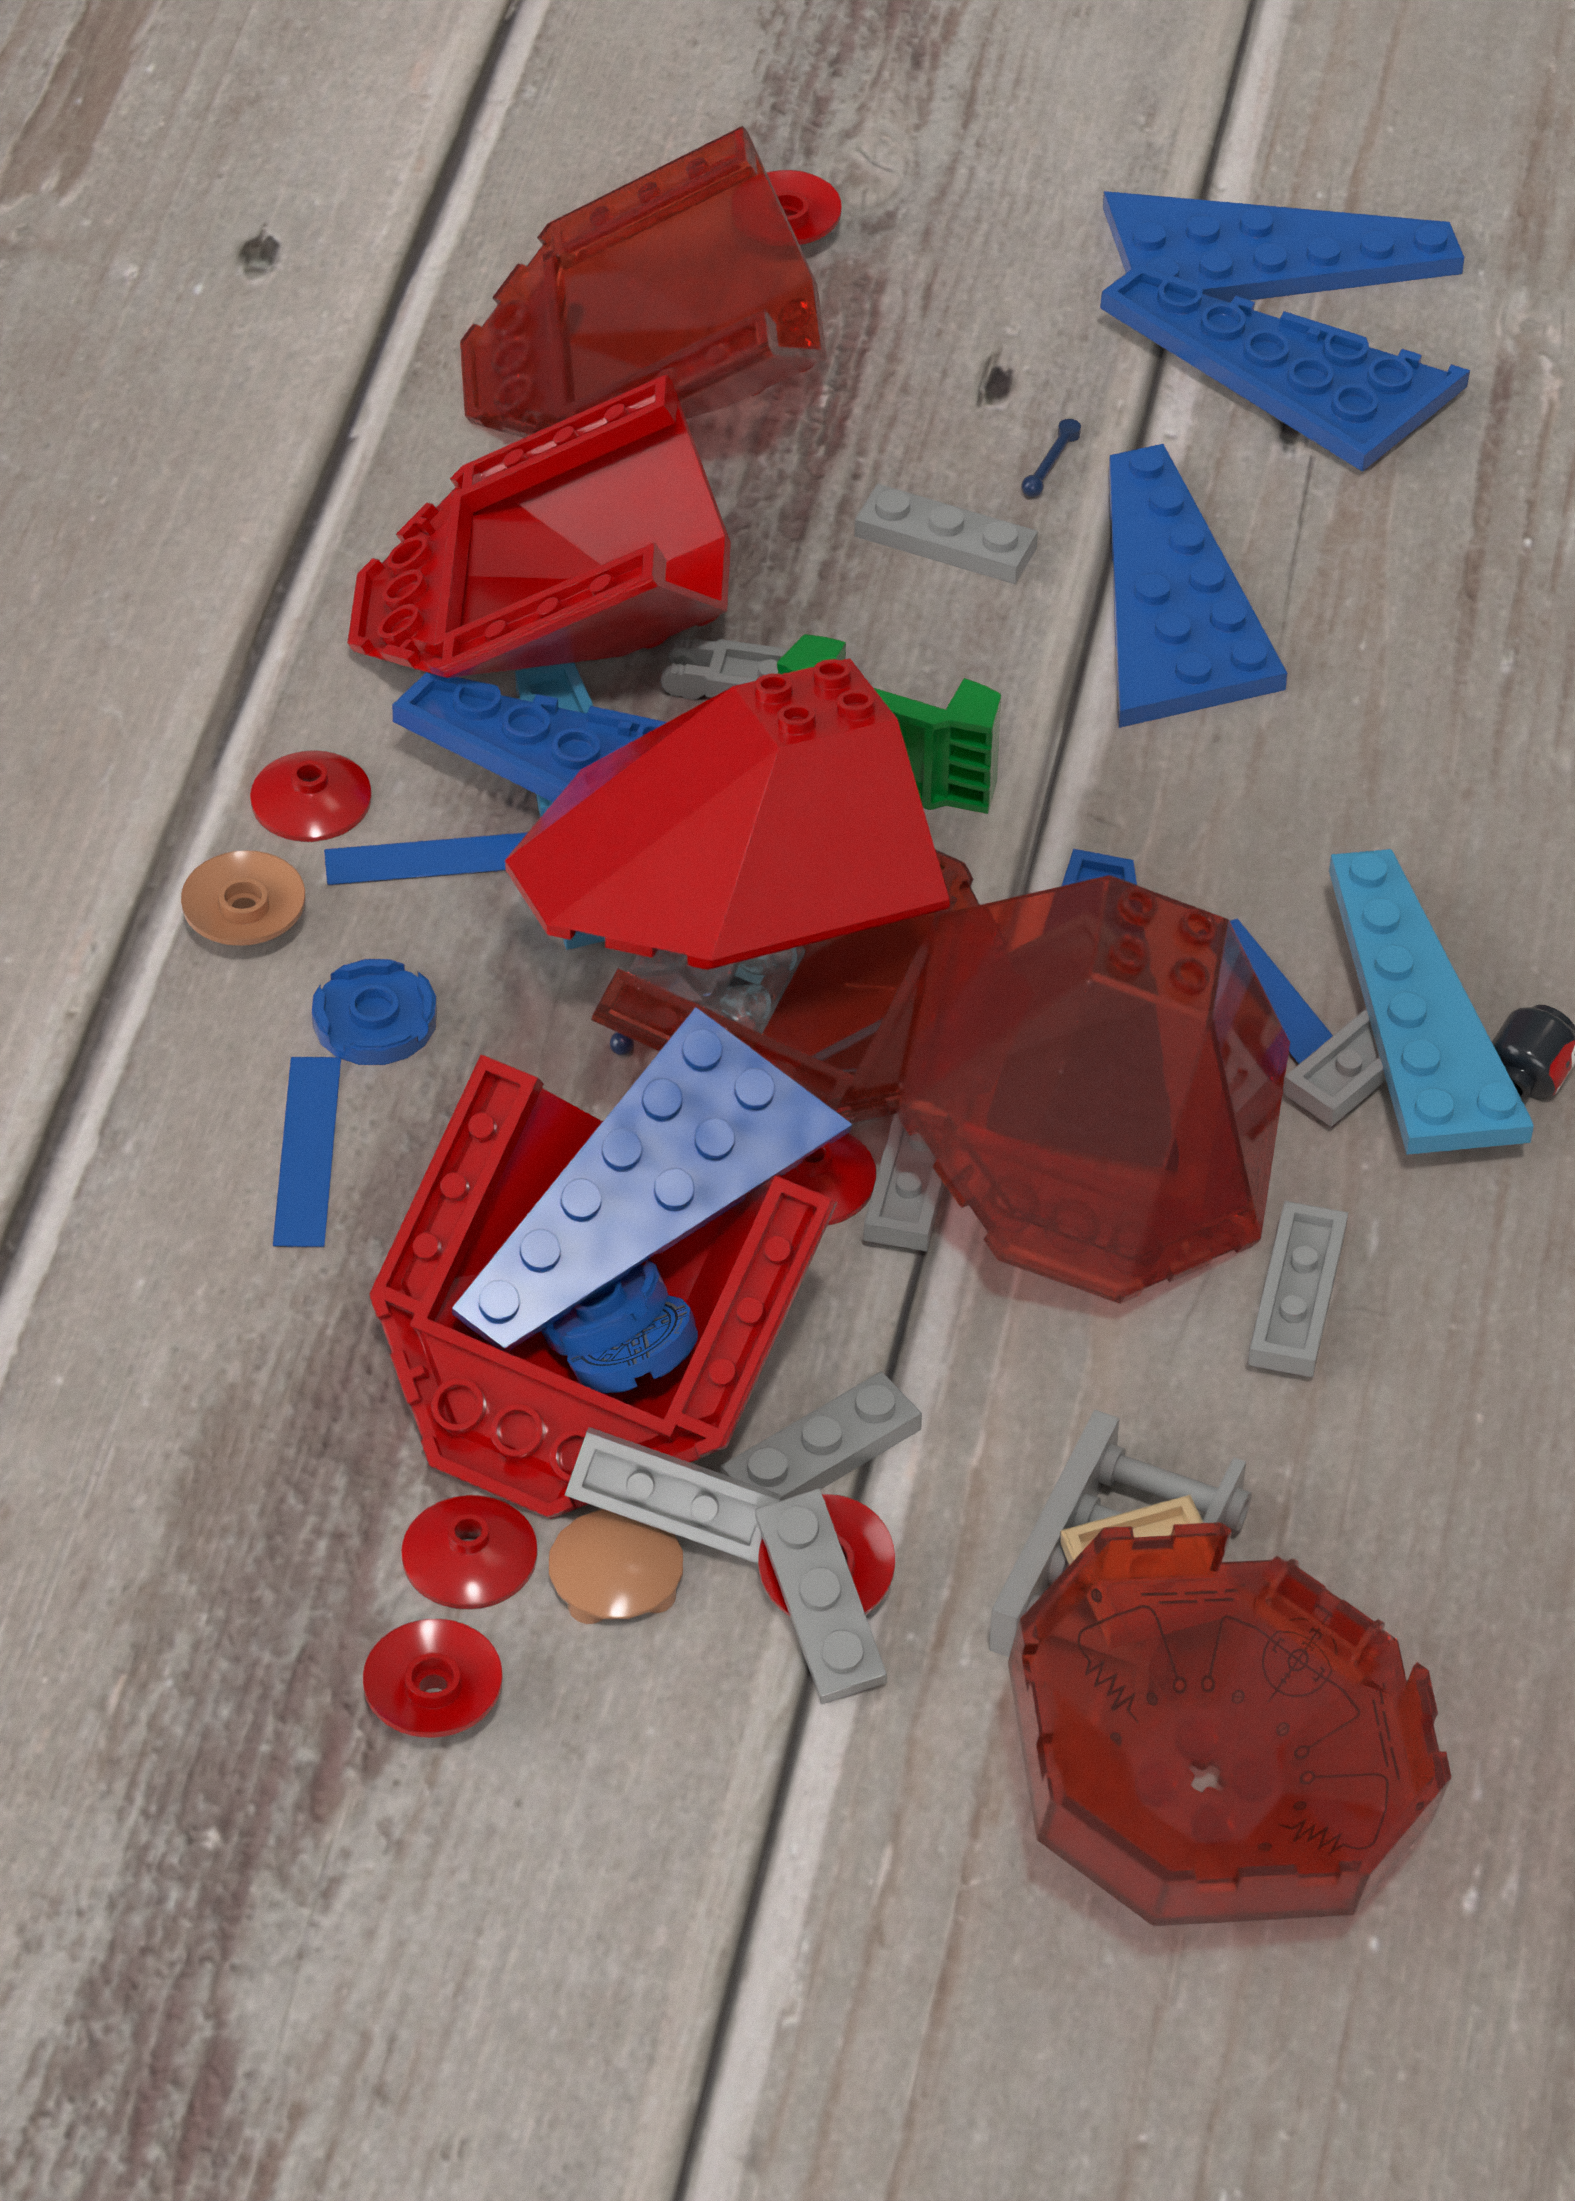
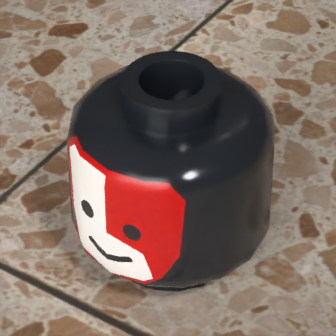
M1547 1005L1523 1007L1512 1011L1492 1041L1521 1100H1526L1528 1097L1546 1099L1554 1096L1575 1065V1025L1564 1013Z

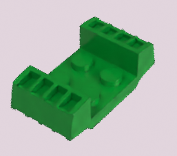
M804 634L778 660V674L814 667L817 663L824 660L846 659V642L823 636ZM964 678L947 708L942 709L874 688L898 719L923 808L934 810L949 806L988 814L998 775L1001 693Z

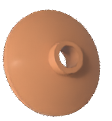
M249 850L220 854L203 862L188 876L181 892V905L184 917L196 932L218 943L240 946L266 942L285 933L300 918L306 899L303 880L292 865L275 855Z

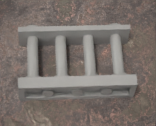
M1094 1409L992 1608L989 1650L1015 1659L1027 1635L1036 1638L1040 1632L1075 1644L1077 1631L1095 1623L1049 1606L1050 1599L1046 1597L1053 1584L1062 1587L1067 1581L1078 1585L1061 1547L1060 1530L1122 1514V1512L1100 1505L1101 1499L1097 1496L1103 1484L1112 1487L1117 1481L1169 1500L1191 1495L1196 1508L1206 1512L1202 1521L1218 1553L1229 1528L1239 1531L1250 1507L1252 1492L1243 1489L1246 1461L1233 1457L1219 1488L1125 1456V1448L1117 1446L1119 1418ZM1096 1625L1080 1632L1077 1637L1078 1646L1134 1665L1131 1689L1132 1702L1144 1705L1143 1696L1147 1692L1150 1693L1154 1685V1681L1146 1668L1147 1666L1156 1681L1163 1684L1167 1682L1172 1668L1161 1635L1134 1642L1145 1661L1143 1663L1133 1643L1106 1650ZM1180 1629L1163 1634L1173 1665L1178 1654V1644H1175L1174 1641Z

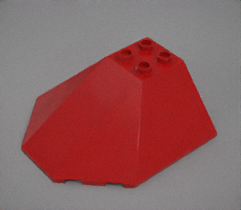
M665 374L462 465L450 478L455 488L441 503L435 507L434 504L426 502L396 533L401 543L391 551L389 556L382 563L379 559L372 558L357 573L347 643L353 652L445 678L622 657L642 648L656 647L676 633L693 626L707 625L717 619L719 615L727 612L731 542L670 377Z
M850 658L844 660H824L817 663L814 667L785 674H766L757 678L756 681L732 686L581 769L505 859L506 872L547 935L568 940L574 937L576 931L605 937V948L650 958L655 956L658 949L687 955L688 966L705 970L950 908L949 895L898 719Z
M480 1055L369 1295L375 1314L381 1321L392 1352L390 1356L407 1404L411 1406L422 1437L420 1441L429 1466L544 1517L553 1519L588 1504L565 1496V1492L589 1427L690 1463L727 1448L836 1208L837 1202L832 1198L775 1175L770 1187H759L748 1194L744 1201L663 1253H657L647 1259L656 1264L665 1283L668 1295L683 1299L690 1307L698 1330V1341L687 1358L661 1378L659 1376L653 1379L651 1372H648L643 1376L634 1378L637 1387L632 1388V1390L619 1393H600L578 1382L567 1361L568 1355H561L549 1348L541 1331L509 1352H505L495 1348L452 1315V1307L603 1122L543 1088L544 1083L538 1077L485 1055Z

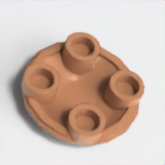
M605 1509L578 1517L560 1531L549 1551V1577L557 1594L568 1603L570 1615L578 1622L584 1624H595L603 1619H630L648 1612L661 1613L667 1611L676 1600V1588L683 1576V1550L675 1534Z

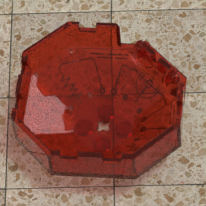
M1221 1522L1174 1524L1170 1536L1134 1537L1132 1526L1104 1527L1020 1618L1008 1659V1668L1037 1841L1153 1927L1354 1915L1433 1821L1452 1778L1447 1752L1439 1751L1434 1722L1438 1715L1429 1670L1417 1662L1413 1666L1408 1680H1406L1398 1639L1383 1630L1385 1623L1380 1619L1373 1621L1344 1599L1341 1600L1326 1589V1586L1298 1567L1299 1561L1291 1558L1289 1561H1286L1277 1555L1273 1560L1222 1562L1233 1530ZM1211 1765L1220 1771L1217 1782L1223 1787L1222 1790L1218 1791L1209 1786L1200 1792L1193 1788L1192 1783L1195 1775L1189 1770L1192 1766L1204 1771Z

